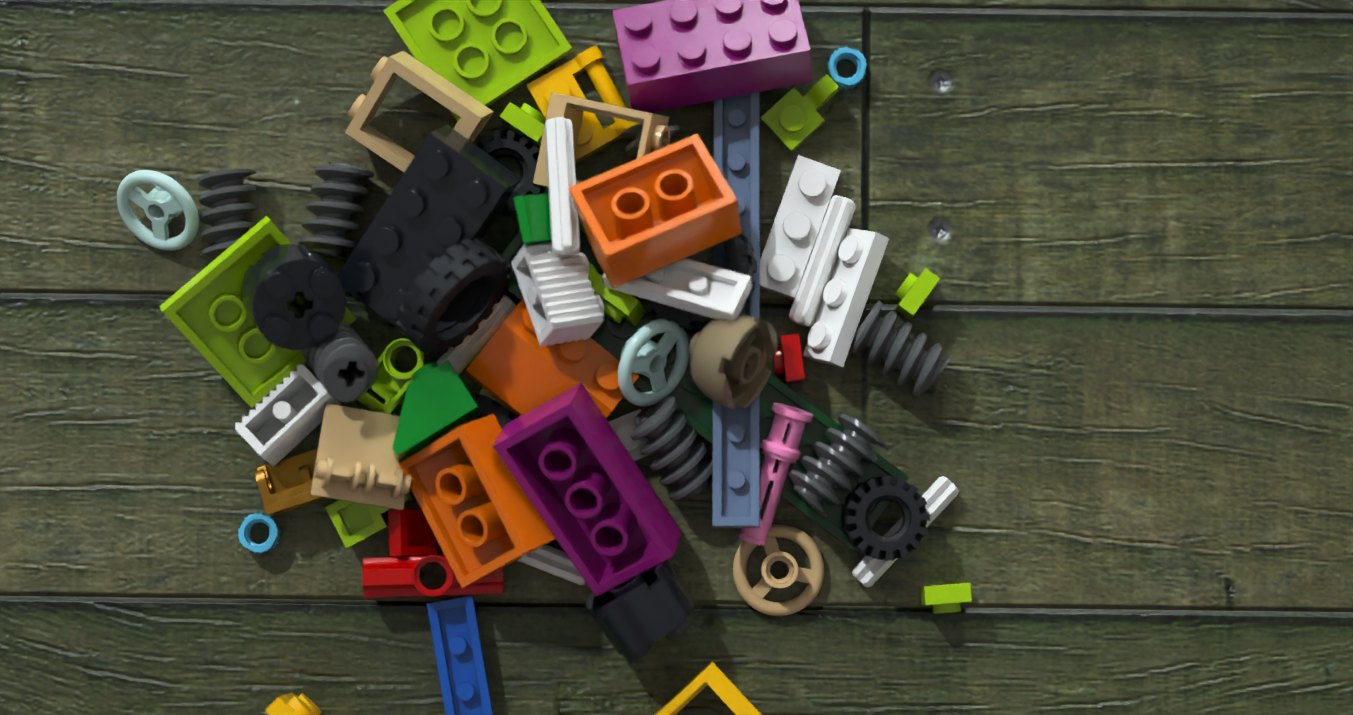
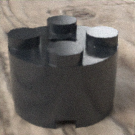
M293 244L273 247L263 253V257L253 267L252 265L249 267L243 278L241 291L244 307L268 342L284 349L304 350L329 342L336 336L345 313V291L341 281L328 264L307 247ZM295 292H300V295L295 297Z
M665 560L604 592L601 596H595L592 592L587 599L586 608L617 653L623 654L627 661L632 662L645 655L650 650L651 645L664 636L670 640L684 633L691 624L687 616L693 609L695 601L669 561Z

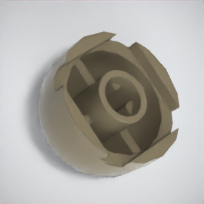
M739 314L734 321L713 319L700 332L694 335L689 346L692 379L704 396L731 409H735L734 406L743 409L748 407L760 395L771 374L770 370L764 369L767 355L770 354L776 357L777 336L772 324L749 315Z

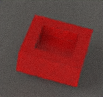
M799 333L780 336L776 357L772 356L775 375L783 374L786 385L802 383L805 380Z
M421 509L388 510L389 556L437 555V539Z

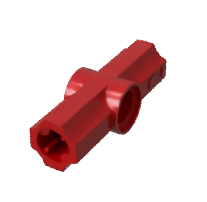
M445 555L363 558L364 598L503 594V568L461 588ZM433 562L441 564L447 573L444 585L435 590L426 588L420 579L423 567Z

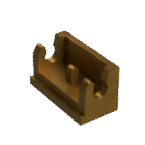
M318 448L280 460L275 466L268 464L256 468L257 471H254L266 515L275 516L328 499L310 495Z

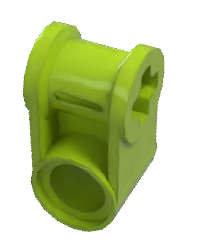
M405 338L394 340L386 347L377 359L378 374L374 384L359 398L351 402L359 401L370 411L391 415L397 414L403 406L408 384L414 381L413 373L429 363V356L421 352L411 341ZM411 347L417 354V364L410 372L403 373L396 367L395 357L402 348ZM371 390H373V391L376 392L379 396H381L383 399H385V403H384L382 400H380L378 397H376V396L371 392Z

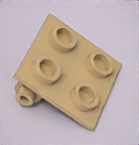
M325 403L310 495L403 510L405 494H408L410 489L411 475L403 474V469H400L392 449L400 416Z

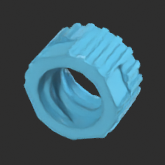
M847 46L835 50L830 55L826 64L827 74L839 86L840 90L854 89V87L859 86L866 75V58H864V55L859 50L847 48ZM842 59L851 60L856 66V74L850 78L840 77L836 69L837 63Z
M266 513L248 515L238 529L239 542L242 544V547L248 548V551L255 554H263L275 549L276 545L280 543L279 539L282 537V530L280 529V524L277 523V519L266 515ZM259 522L265 523L269 527V537L262 544L255 543L250 535L252 526Z

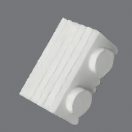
M551 242L523 245L511 264L540 346L544 347L548 344L552 346L556 343H569L573 340L578 341L590 338L603 322L604 305L600 295L594 293V289L591 288L592 281L588 279L589 263L586 255L580 252V248L577 252L570 254L556 253L552 250Z
M297 365V371H290V378H283V384H277L276 390H270L269 397H263V403H256V410H249V416H242V423H235V430L265 461L275 466L322 422L325 403L340 405L341 402L328 394L322 383L306 366Z

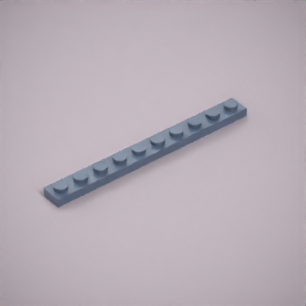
M760 92L714 100V162L737 199L741 229L753 245V258L757 261V273H753L752 278L755 282L752 294L748 295L745 301L746 305L740 314L760 319ZM721 242L714 245L713 266L729 270V255L724 244ZM760 395L748 407L743 409L734 406L735 409H731L713 401L712 526L713 528H760Z

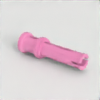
M776 402L772 406L775 415L768 438L762 440L760 448H762L761 453L764 454L760 468V510L769 482L772 480L762 514L760 515V528H742L738 535L742 540L762 546L767 544V537L780 502L790 465L800 459L802 452L798 447L805 425L811 422L813 414ZM790 422V425H789V428H788L786 437H785V439L783 440L784 435H785V432H786L787 425H788V423ZM776 459H777V460H778L777 467H776L775 470H773V469H774V466H775V463H776Z

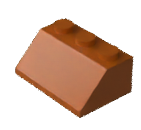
M698 134L569 187L571 198L593 253L613 289L742 234L737 199Z
M524 298L505 319L464 372L517 416L527 413L580 382L586 388L605 418L608 417L623 398L618 383L620 361L592 338L578 341L573 340L569 343H556L552 346L548 344L541 347ZM632 373L633 384L639 377L635 373Z
M494 413L459 426L398 464L400 469H403V474L411 475L410 488L461 588L523 558L556 539L493 447L502 431Z

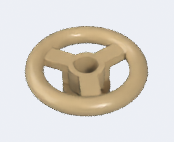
M772 524L767 537V544L764 546L767 557L761 565L762 578L753 588L747 578V562L750 554L758 545L743 540L734 557L733 578L739 594L748 605L767 615L786 616L799 612L815 599L824 580V561L819 547L808 534L794 526ZM776 538H786L801 546L809 558L811 569L798 567L792 555L780 551ZM776 561L784 562L788 568L786 576L782 579L774 578L770 572L771 565ZM795 581L808 583L803 592L792 600L772 602L764 599L772 588H786Z

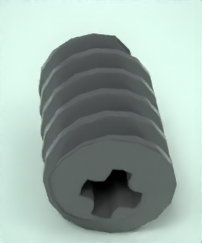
M328 162L330 165L315 168L316 176L326 183L313 184L310 189L311 193L322 200L311 201L306 206V209L317 216V218L306 219L302 223V227L313 234V236L299 238L298 245L307 247L322 257L347 261L349 258L342 254L343 250L355 249L358 245L346 237L347 232L361 231L362 228L360 224L350 219L351 214L366 212V208L357 203L355 197L370 195V190L359 184V180L373 178L374 172L349 164Z
M243 168L220 169L198 178L200 187L211 190L199 196V203L201 205L212 208L199 215L201 223L213 226L200 233L202 241L213 244V246L201 251V257L204 260L210 262L215 260L257 224V222L245 219V214L258 210V205L244 200V196L257 192L256 186L244 183L245 177L256 174L255 170Z
M878 300L855 332L852 353L857 355L866 348H869L870 353L867 364L872 366L883 358L885 363L882 374L886 377L898 369L900 374L897 385L902 387L911 380L915 381L912 396L917 398L930 388L953 354L942 361L939 360L942 351V345L939 343L925 350L927 334L924 332L910 339L909 336L912 329L910 322H906L896 329L894 327L897 318L895 311H891L882 318L879 317L882 302Z
M346 322L340 323L338 332L331 341L301 350L302 356L310 369L322 383L328 394L336 400L347 403L353 401L366 392L376 380L378 362L373 352L370 351L354 328Z
M673 396L666 397L662 401L647 406L634 419L638 423V427L630 435L632 440L644 437L648 439L646 444L640 449L642 455L657 453L658 456L649 466L651 470L667 469V472L660 478L659 483L662 486L676 483L677 487L668 496L671 501L695 496L712 486L713 458L711 456H704L706 446L702 441H694L697 437L695 428L684 426L687 422L685 412L681 410L674 411L678 401Z
M841 414L837 418L843 432L833 428H829L825 432L831 446L818 441L813 445L819 460L806 455L801 459V463L807 473L804 474L792 469L788 474L794 485L793 490L826 519L829 517V514L823 505L824 501L826 500L836 505L842 502L835 489L837 487L848 491L854 489L847 475L849 473L861 477L866 475L860 463L862 459L875 464L878 462L872 447L877 445L887 450L889 449L866 425L856 418Z

